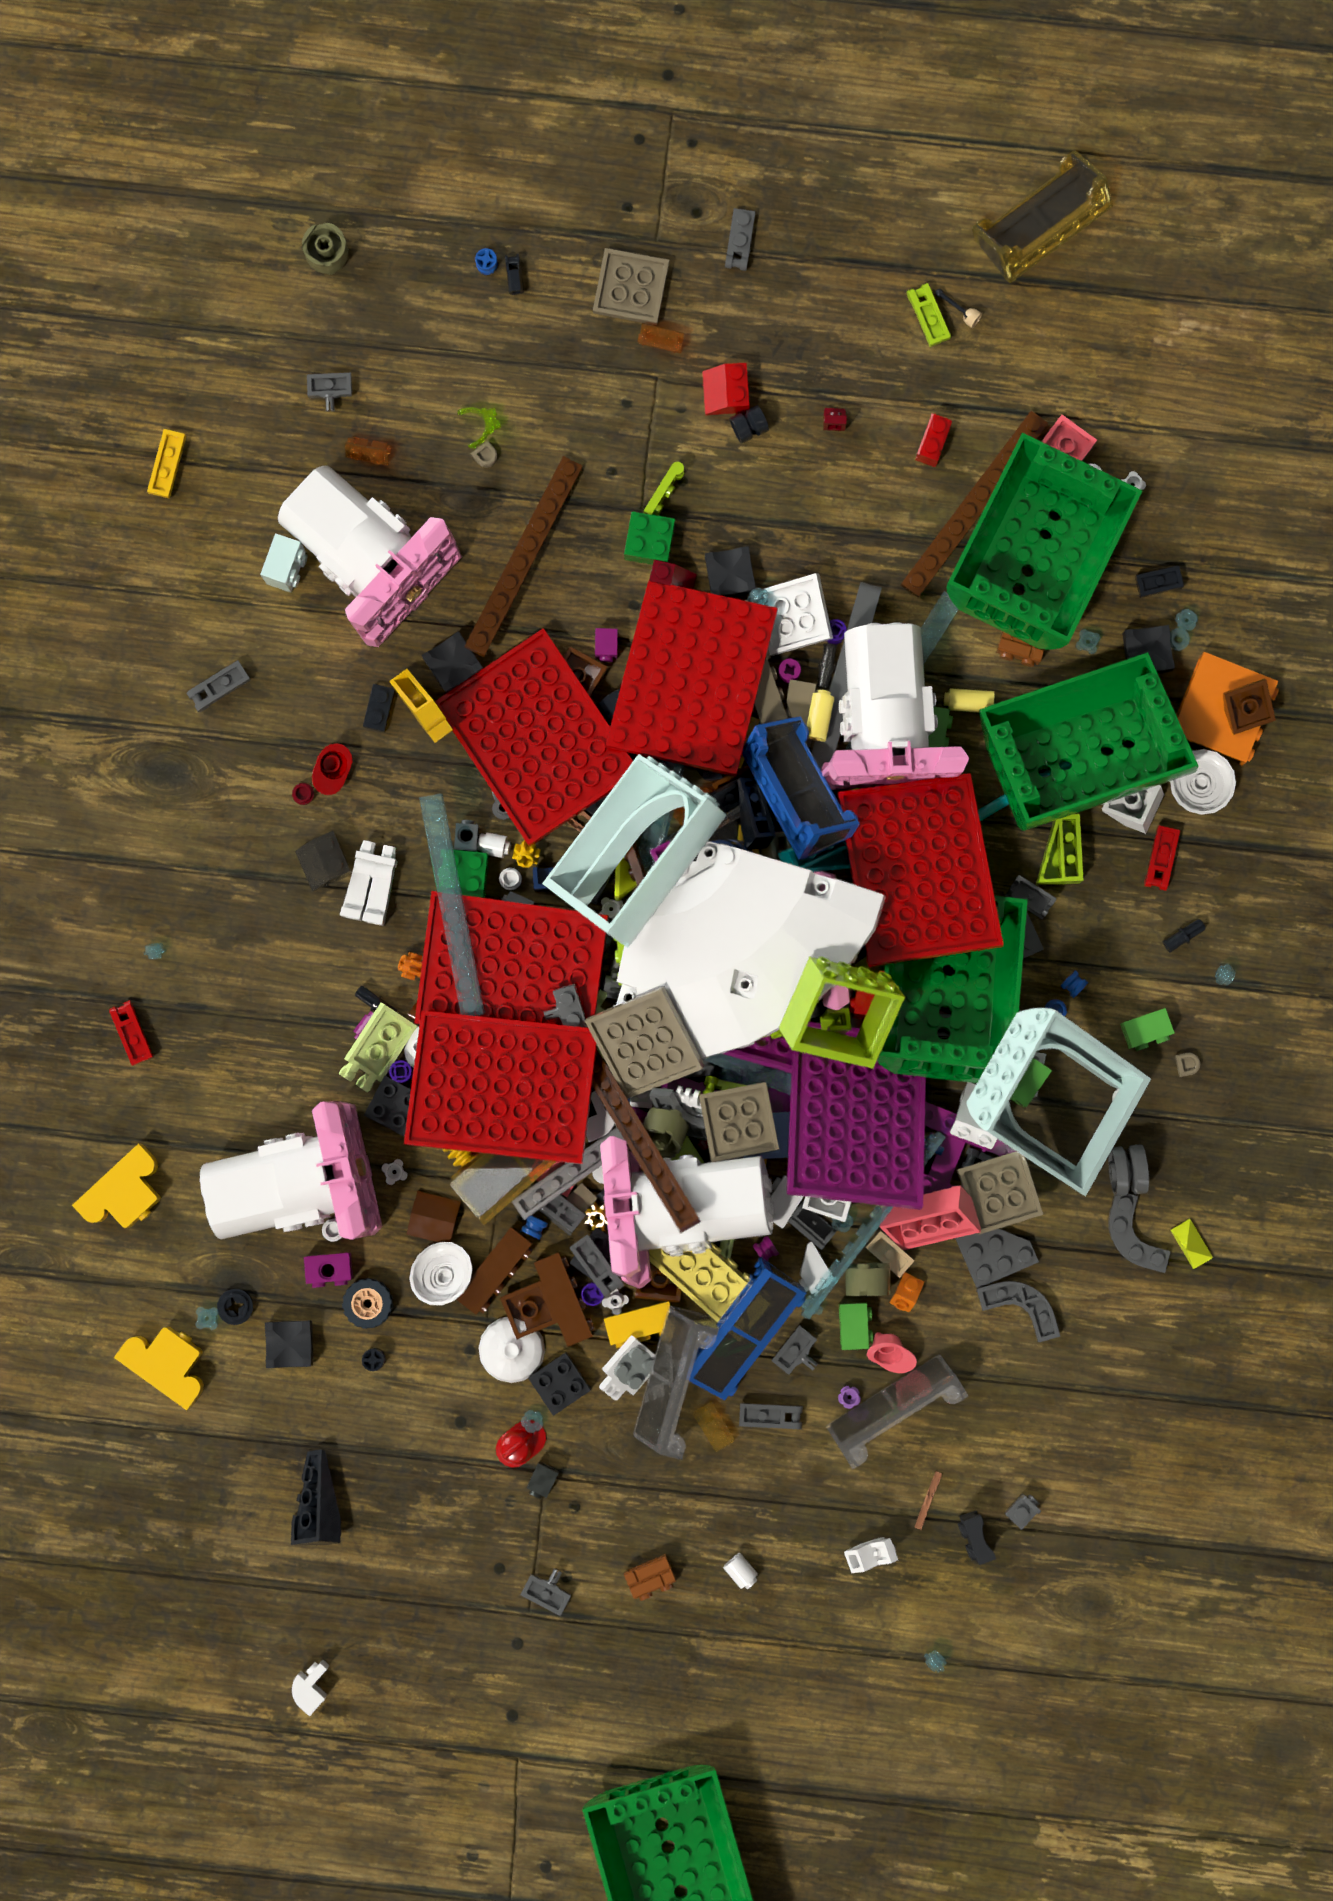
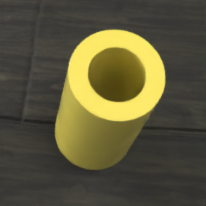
M950 688L949 693L945 692L944 706H948L950 711L980 712L979 709L994 705V691Z
M818 690L817 693L812 694L807 727L809 729L807 739L825 742L827 739L834 697L831 696L829 691Z

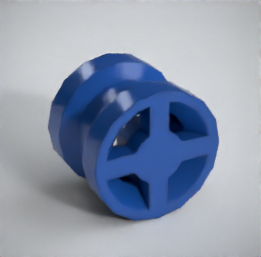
M488 248L477 252L475 262L478 271L484 275L493 274L498 267L495 252Z
M1075 970L1060 987L1067 989L1070 992V996L1074 998L1088 984V981L1081 979L1079 973Z
M531 1215L527 1218V1223L522 1226L521 1231L541 1240V1232L543 1228L547 1227L548 1223Z

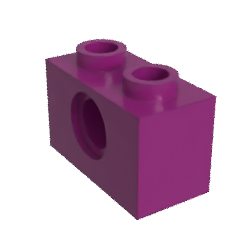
M351 1252L304 1257L306 1284H312V1288L326 1287L325 1282L333 1281L335 1286L348 1285V1280L353 1279ZM326 1264H331L334 1267V1274L331 1277L326 1276L323 1272Z

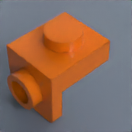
M904 1272L890 1300V1304L899 1310L910 1312L916 1304L924 1281Z

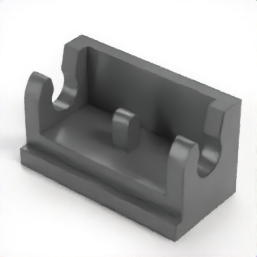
M1020 875L1015 878L1005 894V897L1028 899L1027 911L1040 919L1047 915L1050 907L1057 899Z
M561 1195L538 1210L569 1236L586 1216Z
M801 1202L788 1222L822 1250L834 1236L836 1230L815 1212L802 1208L804 1202Z

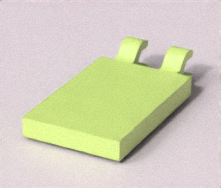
M380 1003L344 1058L349 1063L342 1067L339 1075L351 1082L357 1071L361 1069L365 1074L357 1080L356 1085L369 1092L375 1080L381 1082L384 1076H386L391 1065L395 1062L417 1028V1025L385 1004Z

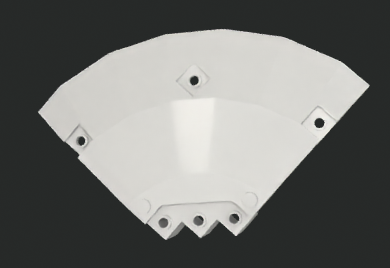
M707 841L699 852L697 860L692 861L628 948L624 946L617 982L621 983L622 987L617 1003L614 1006L626 1002V997L629 994L634 999L664 986L702 1060L709 1058V1056L726 1053V1051L750 1046L762 1037L769 1036L779 1030L780 1023L809 956L814 958L821 956L829 959L831 962H845L849 965L855 962L858 957L857 954L876 930L886 896L837 879L817 875L810 870L765 856ZM825 884L826 889L822 892L819 891L820 885ZM748 981L749 987L744 989L743 983ZM825 983L818 1000L823 998V995L836 985Z

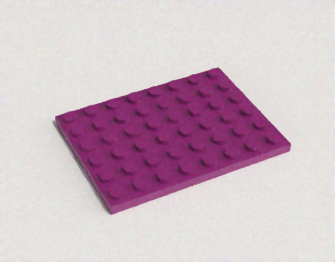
M808 1022L807 1026L821 1029V1023ZM851 1027L852 1030L845 1034L857 1037L860 1028ZM792 1050L787 1194L921 1210L923 1208L926 1077L892 1073L882 1067L878 1061H876L874 1068H868Z

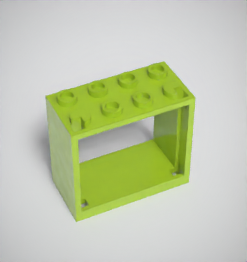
M809 956L780 1023L779 1030L792 1050L874 1068L905 997L899 990V986L892 980V976L882 971L875 973L865 967L855 968L845 962L835 963L825 957L814 958ZM825 983L875 994L857 1037L807 1026Z

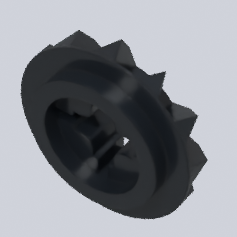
M230 1289L224 1292L218 1300V1314L228 1324H242L250 1318L253 1312V1300L243 1290ZM233 1299L236 1301V1303H244V1305L238 1309V1314L235 1312V1310H226L227 1308H230L229 1306L233 1305Z

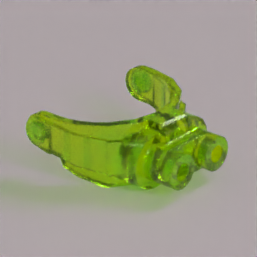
M468 407L457 411L458 415L466 413L478 414L485 421L486 426L483 435L476 442L468 445L470 449L483 443L489 434L494 433L495 429L501 428L499 419L495 420V416H497L495 407L488 410L486 408Z

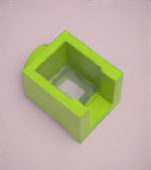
M841 1008L839 1010L826 1009L820 1018L822 1030L843 1035L852 1030L849 1008Z

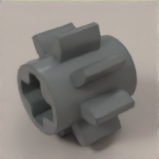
M612 970L610 975L605 974L603 976L601 991H605L608 998L617 999L622 986H619L617 982L618 972Z

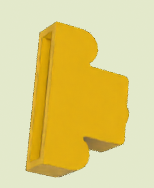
M408 669L389 681L434 743L453 731L436 703Z
M137 1144L72 1206L86 1221L91 1223L104 1221L108 1213L123 1228L132 1227L139 1219L141 1222L144 1221L152 1213L150 1209L161 1199L160 1195L144 1179V1177L155 1174L158 1169V1161L143 1144Z
M171 1327L163 1328L150 1346L148 1341L142 1336L129 1338L114 1357L185 1410L191 1409L204 1389V1384L200 1377L195 1375L188 1376V1373L202 1355V1349L190 1342L192 1338L182 1331L179 1334Z

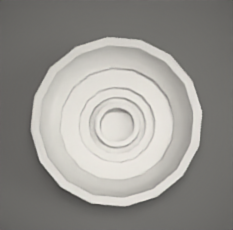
M1205 749L1192 751L1198 763V769L1193 774L1170 781L1172 794L1178 804L1189 812L1201 815L1215 813L1225 807L1233 797L1236 785L1234 770L1227 759L1217 752Z
M452 1242L433 1244L417 1256L411 1267L409 1279L412 1291L419 1300L429 1305L442 1306L453 1302L467 1289L471 1281L473 1268L469 1255L462 1247Z
M508 1317L499 1318L491 1323L482 1334L479 1344L480 1360L486 1371L497 1380L509 1383L524 1381L536 1373L543 1362L545 1353L543 1336L539 1331L516 1339ZM514 1318L519 1333L526 1331L524 1321Z

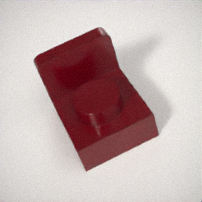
M825 408L823 430L845 431L847 421L846 410L842 408Z

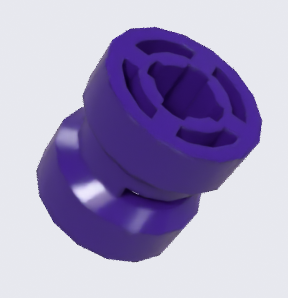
M833 619L829 621L833 639L826 640V642L831 645H838L844 640L846 626L841 620Z
M395 1061L389 1070L390 1077L398 1083H407L413 1077V1067L405 1061Z
M594 1282L587 1284L582 1290V1299L587 1305H598L604 1298V1295Z

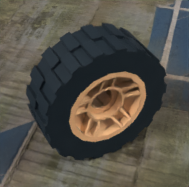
M369 1278L359 1280L351 1284L343 1296L342 1308H344V1315L347 1316L350 1323L355 1324L354 1326L362 1327L363 1329L377 1327L390 1316L393 1308V1297L390 1294L389 1288L384 1283ZM366 1299H369L372 1302L370 1308H367L365 1304H363V1302Z

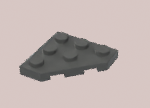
M1001 1229L979 1235L975 1233L955 1238L977 1289L1039 1262L1030 1241Z

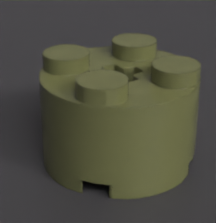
M331 223L313 225L303 236L302 247L308 264L315 271L332 275L345 265L349 249L342 231L337 226Z
M652 1107L649 1109L642 1124L662 1158H674L677 1153L679 1154L689 1131L688 1124L682 1118L680 1111L675 1109L669 1111Z
M845 1263L846 1296L890 1295V1263Z

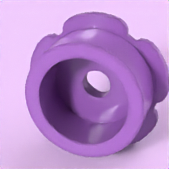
M843 1387L841 1394L838 1395L839 1402L848 1409L857 1406L861 1399L859 1391L855 1387Z

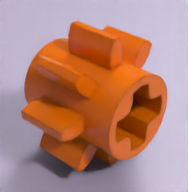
M409 952L408 956L403 955L398 964V970L402 971L401 977L415 980V976H421L422 955Z

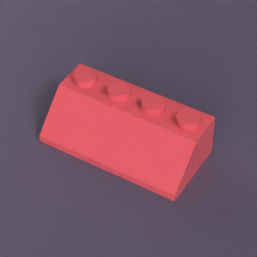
M961 1185L923 1194V1208L921 1210L882 1206L880 1228L902 1250L981 1232L972 1197Z

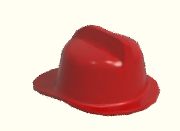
M338 743L330 744L317 756L312 772V782L315 789L321 794L333 795L343 787L352 765V754L347 747Z
M523 1420L513 1426L497 1441L496 1455L499 1461L508 1467H519L541 1451L546 1442V1433L543 1427L533 1420Z

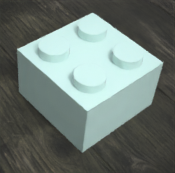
M275 533L260 574L266 584L288 592H292L293 587H297L300 580V575H298L300 567L305 566L308 557L301 542Z

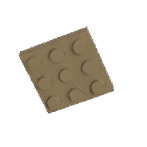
M605 248L593 314L657 325L669 260Z
M766 1082L699 1095L711 1162L779 1150Z
M1015 1151L957 1169L962 1187L972 1197L981 1227V1232L977 1233L978 1235L1043 1215L1026 1158L1019 1152Z

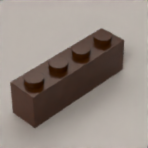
M510 1227L473 1274L465 1292L456 1300L475 1315L479 1312L484 1313L491 1305V1302L488 1301L493 1294L498 1296L505 1287L502 1282L506 1277L512 1278L519 1269L517 1263L520 1259L526 1260L533 1249L530 1247L533 1243L516 1229Z
M560 1252L534 1262L567 1347L593 1337L592 1331L595 1330L591 1318L586 1319L584 1310L587 1307L582 1297L578 1298L575 1289H578V1285L574 1276L570 1277L567 1268H570L566 1255L561 1256Z

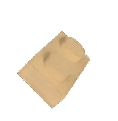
M879 1231L865 1247L882 1263H890V1270L899 1278L914 1262L909 1255L882 1231Z

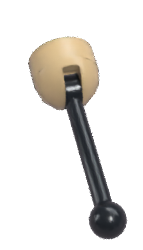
M940 288L935 291L937 297H942L963 313L964 322L969 327L973 328L982 317V313L974 308L965 310L946 296Z

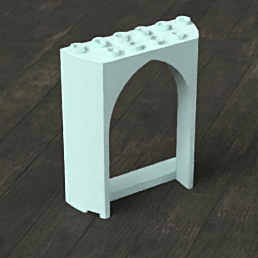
M638 754L542 884L628 948L727 815L718 808L719 804L712 796L704 793L672 770L670 771L652 757L644 758ZM685 806L683 827L611 923L607 922L590 909L588 904L645 829L667 812Z
M1035 1008L1021 1011L1015 1015L966 1103L971 1116L982 1129L1086 1197L1151 1078L1056 1010ZM1041 1049H1059L1104 1082L1119 1089L1077 1166L1023 1131L1011 1112L1009 1099L1036 1051Z

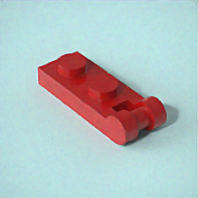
M1157 826L1144 886L1159 887V890H1167L1180 830ZM1155 871L1163 873L1161 879L1154 877Z
M129 1000L124 1002L123 1006L110 1008L109 1012L132 1066H135L154 1056L139 1023L134 1006ZM127 1013L129 1019L122 1021L121 1016Z

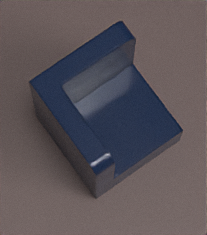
M533 867L535 892L551 891L542 883L553 868Z

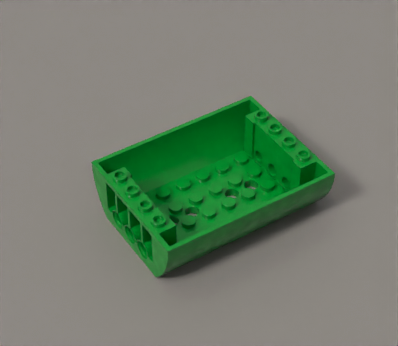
M1022 433L947 583L948 596L960 611L1038 649L1051 650L1066 646L1075 632L1142 490ZM1057 512L1060 515V520H1052L1049 517V513ZM1040 531H1049L1051 538L1043 539ZM1028 567L1032 569L1033 575L1030 577L1023 575L1022 568ZM1020 586L1023 588L1024 594L1016 595L1012 588Z
M1148 652L979 709L988 755L1017 825L1023 831L1195 773L1198 769V763ZM1124 741H1132L1134 747L1128 749L1123 747L1122 743ZM1111 748L1113 754L1106 756L1102 754L1101 750ZM1062 762H1069L1072 767L1068 770H1063L1059 765ZM1041 769H1048L1051 774L1047 777H1042L1038 772Z
M994 896L1004 944L1003 947L885 964V973L892 976V980L899 986V990L905 998L878 1056L877 1061L882 1067L896 1074L978 1083L1015 1015L1019 1013L1028 899ZM951 966L955 970V974L948 976L944 974L943 968ZM947 1008L950 1010L951 1016L943 1018L940 1016L939 1010ZM944 1029L948 1031L949 1038L940 1039L937 1032Z
M692 1765L610 1789L595 1796L583 1806L582 1811L608 1901H753L717 1773L713 1766ZM665 1818L668 1821V1827L663 1830L658 1829L655 1825L656 1820ZM664 1841H672L675 1848L671 1852L664 1851L662 1849ZM678 1885H683L687 1888L688 1891L685 1896L679 1897L675 1894L674 1890Z

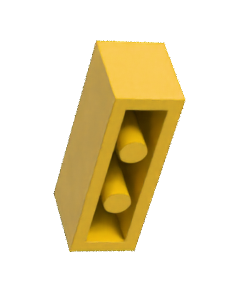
M669 1301L604 1318L610 1345L615 1344L616 1348L622 1347L631 1335L642 1342L651 1339V1334L659 1333L660 1336L673 1333L672 1329L676 1328Z

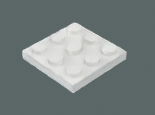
M815 573L756 591L759 604L778 608L768 648L770 655L774 656L833 639L819 574Z

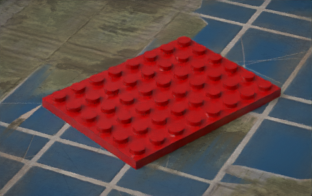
M648 580L606 748L637 755L640 754L646 757L650 756L659 760L737 777L778 608Z
M544 628L435 701L445 716L446 721L453 729L454 734L529 847L608 795L633 762L627 752L606 748L610 726Z
M971 773L961 774L957 777H940L838 792V801L843 812L851 810L856 814L860 823L853 836L846 839L853 885L886 896L876 930L868 942L864 944L868 967L1003 947L1004 944Z
M431 891L414 1023L420 1024L422 1010L563 1025L559 1017L546 1021L544 1011L556 1008L553 990L571 984L576 985L587 1019L596 1014L606 932L576 910ZM598 914L608 922L609 915Z
M421 1010L404 1144L583 1164L597 1044L589 1028Z

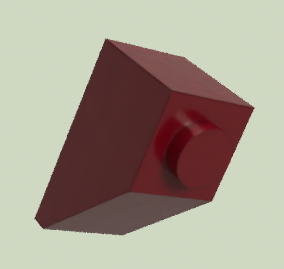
M654 560L649 581L694 589L697 574L676 564Z

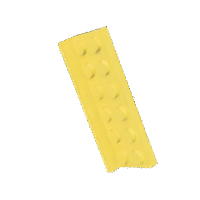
M711 1243V1248L706 1249L705 1253L693 1254L692 1251L683 1252L682 1256L675 1257L666 1254L661 1248L649 1250L650 1262L717 1323L749 1282L750 1275L746 1272L742 1274L737 1269L738 1264L729 1257L727 1259L720 1254L722 1250L714 1243ZM761 1288L735 1322L734 1327L747 1333L765 1310L773 1305L774 1301L770 1299L772 1295L766 1289ZM729 1330L728 1332L737 1341H740L743 1338L741 1335L735 1333L732 1330Z

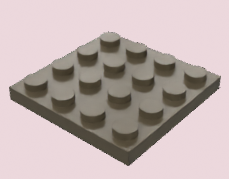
M664 986L590 1016L585 1020L608 1067L627 1099L699 1071L705 1066Z

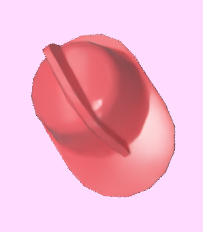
M877 1332L872 1346L867 1351L869 1360L893 1373H907L913 1370L917 1363L915 1355L904 1348L900 1338L894 1334Z

